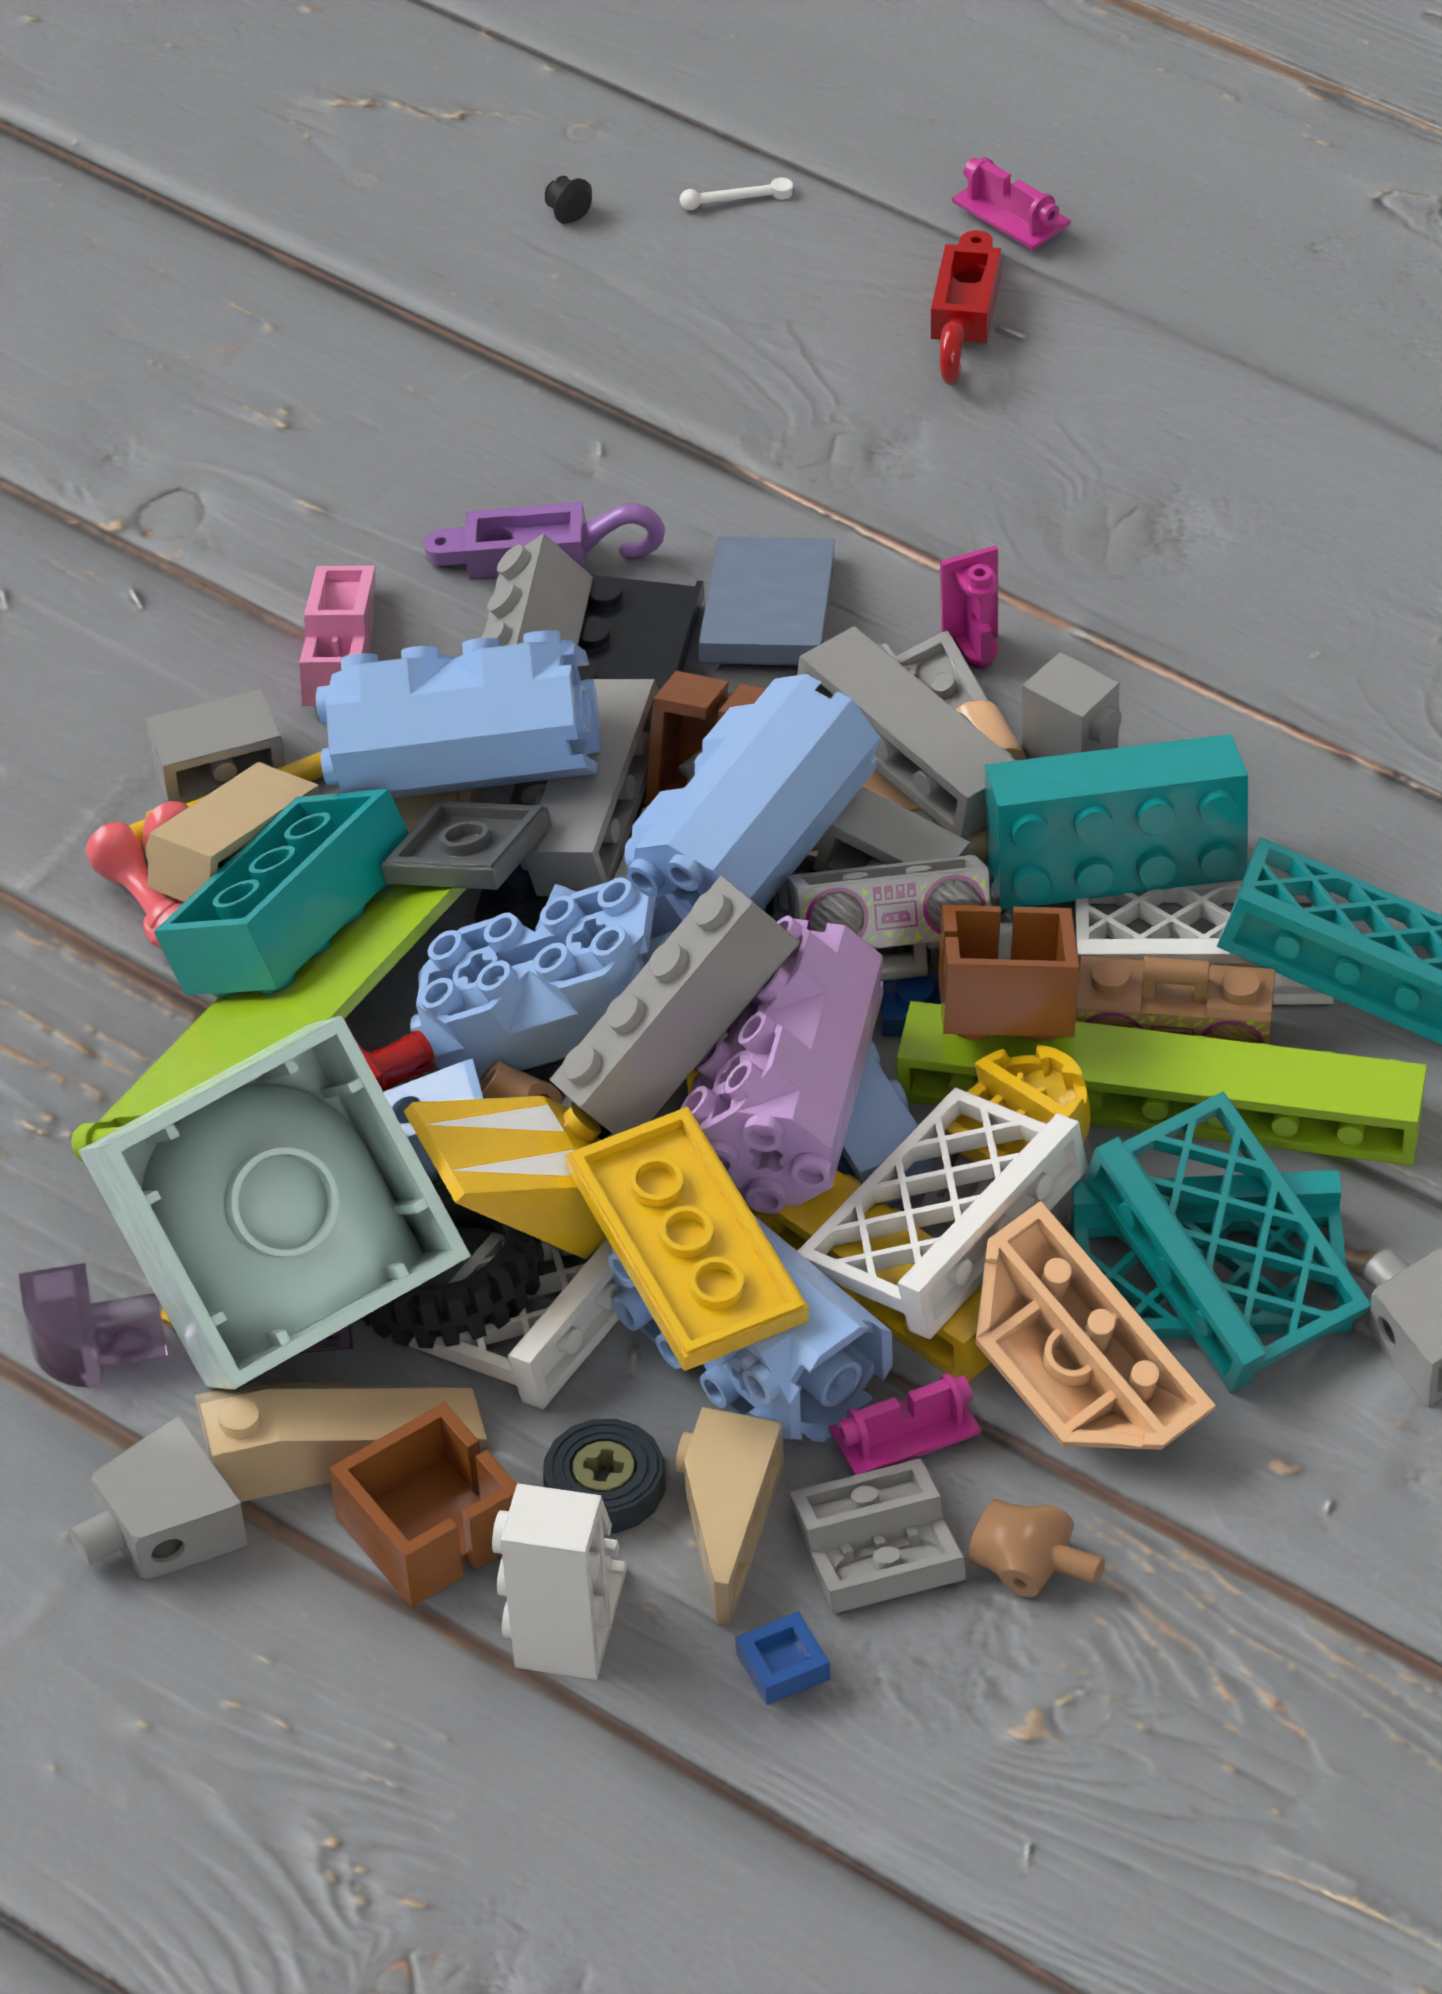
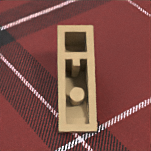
M702 1407L694 1432H684L681 1436L676 1456V1471L685 1474L687 1505L717 1624L731 1626L784 1466L782 1422Z

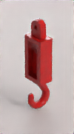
M972 230L965 232L961 235L958 245L945 244L931 305L930 339L941 340L940 371L943 381L948 385H953L959 380L963 341L987 343L1001 279V248L993 247V238L985 231Z

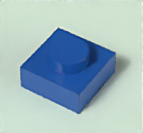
M927 973V976L883 981L882 1036L902 1037L910 1001L941 1004L938 973Z
M799 1611L735 1637L736 1655L766 1706L830 1680V1662Z

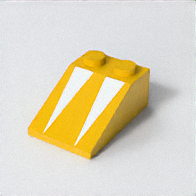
M545 1096L412 1102L403 1111L455 1203L583 1259H587L607 1238L566 1169L567 1153L600 1141L598 1137L601 1133L600 1125L578 1105L573 1104L568 1108Z

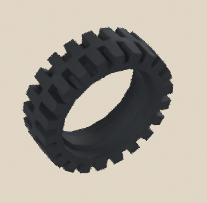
M440 1175L439 1180L431 1182L455 1227L481 1228L489 1232H496L503 1235L505 1241L503 1247L485 1267L463 1280L435 1288L415 1287L361 1318L367 1326L372 1325L377 1335L385 1339L391 1334L394 1343L408 1346L415 1337L419 1348L433 1349L436 1337L441 1336L446 1347L460 1345V1333L467 1331L472 1340L475 1341L487 1336L485 1324L489 1322L499 1330L510 1322L508 1309L521 1313L529 1305L527 1294L536 1295L541 1286L539 1276L544 1275L545 1271L544 1251L540 1239L455 1203Z

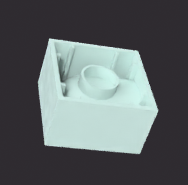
M343 1016L314 1022L78 1150L206 1387L236 1389L471 1256Z

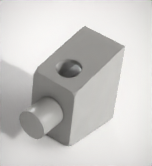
M1442 1248L1435 1249L1412 1265L1407 1264L1392 1249H1384L1369 1261L1363 1274L1364 1279L1375 1288L1371 1295L1369 1331L1383 1353L1419 1399L1429 1408L1442 1399Z
M179 1416L168 1421L94 1472L90 1481L97 1515L69 1529L73 1545L81 1560L87 1566L121 1550L136 1574L140 1578L148 1580L248 1545L241 1502Z

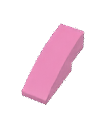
M375 565L316 566L304 613L305 641L299 661L302 706H316L317 687L330 685L332 674L342 670V657L352 654L370 653L375 599Z

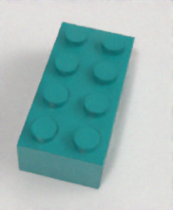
M1232 734L984 764L986 866L993 874L994 882L992 886L1001 910L1013 909V906L1030 907L1076 901V899L1081 898L1093 899L1124 895L1125 893H1141L1151 890L1243 880L1247 870L1248 773Z
M388 788L296 797L153 931L185 996L214 994L217 998H223L237 992L260 991L263 995H269L287 988L295 980L294 973L310 958L324 952L331 944L330 938L342 926L360 917L366 910L365 904L379 890L392 885L386 884L381 864L409 834V831Z

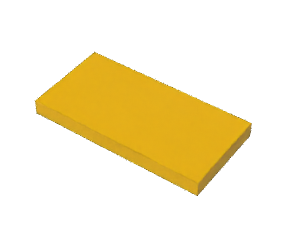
M689 1107L566 1154V1169L684 1371L809 1321V1307Z

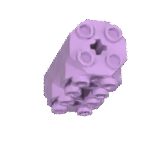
M785 916L777 922L800 943L725 1031L728 1034L724 1040L720 1038L695 1067L699 1072L694 1077L689 1095L680 1108L689 1107L741 1196L751 1208L758 1212L775 1214L783 1210L785 1205L797 1207L833 1187L883 997V981L880 982L883 970V955L846 925L827 923L825 932H818L807 929L808 920L793 919L790 916Z

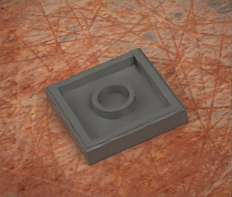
M437 801L381 864L386 884L498 890L552 826L548 808L540 805Z

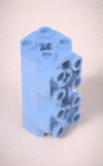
M541 630L523 634V643L500 646L499 639L497 638L467 640L462 642L463 655L456 658L450 655H439V647L405 648L401 650V659L378 661V655L372 653L352 654L342 657V670L332 674L330 685L317 687L316 691L318 717L322 724H327L329 748H323L321 752V767L325 783L328 786L339 784L341 793L388 788L393 799L597 774L598 763L587 757L588 754L600 753L601 748L597 692L594 680L581 681L577 668L578 666L589 665L586 651L572 640H561L560 631Z
M808 674L774 679L754 704L730 707L703 739V752L695 760V776L687 786L682 789L660 791L632 825V837L625 845V862L628 866L627 879L638 891L648 897H657L671 893L688 915L697 899L706 893L721 875L764 910L787 881V875H792L877 768L878 758L872 759V756L879 748L880 736L854 700L839 691H836L830 699L815 691L822 683L821 681Z
M619 877L609 882L574 892L570 896L561 895L553 898L542 909L540 913L542 925L535 932L522 925L518 918L511 913L500 914L494 918L462 927L458 931H445L438 935L429 945L428 956L430 959L419 970V990L416 1002L418 1014L413 1015L411 1018V1032L420 1030L425 1035L434 1052L435 1059L433 1061L440 1070L462 1061L473 1059L478 1080L498 1060L522 1072L563 1061L568 1053L580 1044L606 1013L610 1003L617 996L621 995L647 964L652 953L668 939L687 914L671 893L657 897H648L636 890L629 880Z
M754 1215L809 1307V1321L704 1363L703 1365L707 1371L701 1374L700 1383L708 1398L719 1408H726L728 1406L733 1413L782 1422L783 1439L802 1440L801 1433H804L812 1441L824 1442L832 1436L829 1432V1426L836 1424L838 1420L846 1418V1411L855 1407L857 1410H860L869 1405L873 1397L864 1388L873 1374L883 1381L892 1368V1331ZM611 1247L608 1261L614 1273L613 1283L617 1284L619 1292L618 1295L612 1298V1306L615 1313L628 1329L632 1331L640 1329L657 1346L661 1356L671 1367L675 1369L682 1368L614 1249Z

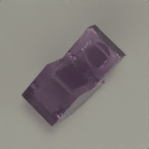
M85 1263L19 1273L22 1305L33 1356L41 1369L55 1380L76 1387H104L101 1366L135 1363L144 1359L168 1355L159 1300L155 1293L93 1303Z

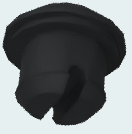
M560 176L556 178V182L553 180L547 185L545 189V202L548 207L554 209L555 218L561 224L575 222L588 212L592 202V188L585 179L576 178L569 180L567 176Z

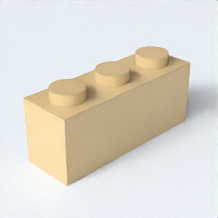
M257 762L149 833L145 851L148 860L147 888L185 902L296 797L319 795V784Z

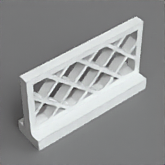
M1242 881L1159 889L1141 893H1125L1124 895L1093 899H1076V946L1079 972L1081 956L1144 960V956L1210 961L1209 970L1210 965L1264 968L1216 947L1230 916V912L1219 906L1224 903L1235 902ZM1305 895L1293 896L1298 903H1311ZM1162 903H1178L1184 908L1170 915L1157 908V906ZM1089 904H1116L1121 908L1110 915H1106ZM1202 917L1216 925V927L1203 934L1189 925ZM1140 918L1153 927L1139 934L1126 925ZM1275 972L1273 1005L1333 1004V997Z
M955 1087L797 1252L835 1284L904 1313L909 1331L931 1339L982 1284L988 1239L1039 1201H1042L1050 1211L1087 1171L1088 1165L1079 1121L1057 1113L1045 1124ZM960 1114L980 1121L984 1125L983 1128L945 1136L944 1133ZM1020 1139L1029 1141L1028 1145L1020 1153L1002 1157L997 1156L996 1144ZM988 1146L991 1159L955 1167L951 1166L950 1154ZM942 1156L944 1169L909 1177L905 1176V1172L914 1162ZM995 1178L980 1195L958 1199L956 1186ZM949 1188L951 1201L912 1209L910 1196ZM902 1198L905 1211L869 1219L865 1218V1213L874 1204ZM955 1220L941 1237L918 1241L916 1228ZM906 1230L909 1231L910 1244L872 1251L869 1238ZM862 1240L863 1254L834 1259L826 1255L836 1245ZM915 1263L899 1280L898 1286L876 1276V1271Z
M492 1232L449 1283L463 1280L485 1267L503 1247L505 1237L499 1233ZM606 1238L586 1264L564 1269L561 1257L572 1253L547 1242H542L544 1262L554 1259L557 1272L539 1276L541 1286L536 1295L527 1294V1298L532 1299L562 1290L548 1308L527 1313L526 1308H524L519 1313L520 1316L510 1318V1322L499 1330L492 1323L485 1325L487 1336L475 1341L472 1340L467 1331L460 1333V1345L446 1347L441 1336L436 1337L433 1349L419 1348L415 1337L411 1340L409 1346L514 1384L518 1388L523 1403L544 1410L619 1320L612 1306V1298L619 1294L617 1284L613 1283L614 1273L608 1261L612 1246ZM525 1335L508 1354V1358L487 1351L486 1345Z

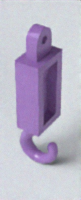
M583 502L467 511L465 527L433 531L425 537L423 544L427 561L435 566L467 564L469 578L482 579L498 577V563L509 549L518 544L524 547L543 533L586 570L587 553L607 534L618 527L626 524H636L646 529L647 536L641 542L623 543L619 548V552L623 557L639 558L647 556L659 548L664 541L665 526L660 516L652 509L637 503L615 506L586 522Z

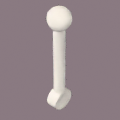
M779 177L775 178L769 185L698 193L695 189H687L681 193L679 201L684 209L692 211L704 203L770 195L775 199L785 200L792 196L793 183L788 178Z

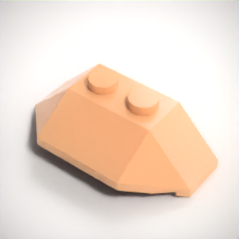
M1042 1201L1036 1203L988 1239L975 1344L1061 1446L1162 1450L1214 1411L1216 1407L1214 1402Z

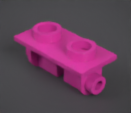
M973 157L966 163L963 175L967 178V188L952 197L954 204L1031 250H1034L1071 224L1070 219L1059 213V207L1055 205L1053 196L1036 190L1020 179L1011 184V174L994 165V162L987 157L980 159Z
M996 545L940 561L941 632L949 631L963 657L970 666L976 669L987 668L998 655V645L994 639L998 638V548Z
M949 1373L940 1376V1380L909 1391L908 1398L898 1401L896 1397L860 1410H857L855 1407L846 1411V1418L838 1420L836 1424L829 1426L830 1434L854 1475L904 1463L982 1434L980 1426L966 1404L973 1400L972 1391L967 1379L963 1375L953 1378Z

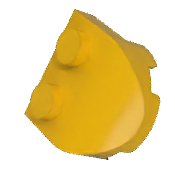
M1038 1045L1036 1047V1055H1022L1010 1058L1004 1049H1000L974 1063L979 1082L969 1089L968 1093L1045 1124L1057 1113L1079 1121L1084 1145L1090 1129V1102L1083 1073L1076 1061L1069 1055L1052 1047ZM960 1114L944 1133L946 1136L983 1128L984 1125L980 1121ZM1020 1139L996 1144L997 1156L1002 1157L1020 1153L1028 1145L1029 1141ZM988 1146L959 1152L973 1162L991 1159Z

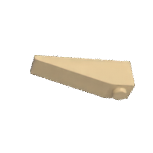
M261 1380L243 1384L236 1389H219L195 1395L209 1459L240 1502L331 1483L329 1467L443 1402L447 1403L476 1436L480 1443V1449L488 1448L487 1437L473 1388Z

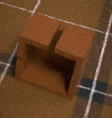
M675 671L653 697L645 807L650 805L660 791L682 789L687 786L688 778L682 773L679 766L702 749L703 739L730 707L754 704L766 688L740 683L733 693H729V681Z
M942 905L938 978L943 1034H957L969 1040H983L992 1035L1022 1036L1025 1039L1036 1042H1047L1057 1037L1075 1036L1079 961L1071 908L1013 906L1010 959H998L1000 906Z
M446 1402L441 1403L329 1467L336 1519L411 1608L463 1578L462 1564L469 1562L477 1570L502 1555L494 1553L492 1550L494 1523L499 1510L509 1511L517 1483L488 1450L480 1452L479 1440Z

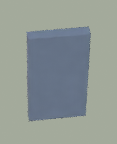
M717 537L699 639V662L703 664L798 666L801 655L824 643L835 563V539Z

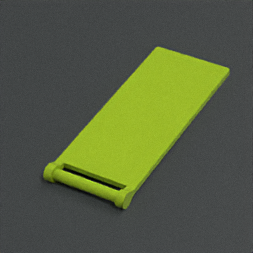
M392 884L379 890L365 904L366 910L360 917L342 926L330 938L331 944L324 952L310 958L294 973L295 980L287 988L269 995H263L260 991H248L217 998L99 1121L82 1123L73 1132L71 1139L74 1155L78 1160L84 1162L78 1150L303 1027L338 1016H343L345 1019L467 888Z

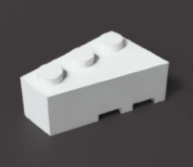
M517 1483L509 1511L499 1510L496 1516L492 1536V1550L494 1553L502 1554L497 1578V1594L507 1597L502 1618V1637L512 1640L515 1668L593 1680L598 1678L627 1572L625 1561L611 1559V1557H618L620 1546L617 1540L604 1538V1535L610 1536L612 1524L601 1495Z

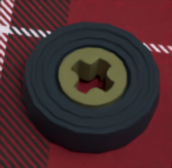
M592 1419L571 1426L553 1441L544 1458L543 1487L601 1495L612 1524L610 1533H618L638 1526L655 1512L665 1492V1459L655 1439L638 1425L619 1419ZM602 1466H605L606 1470H610V1467H613V1472L615 1473H610L606 1481L594 1480V1475L602 1471Z

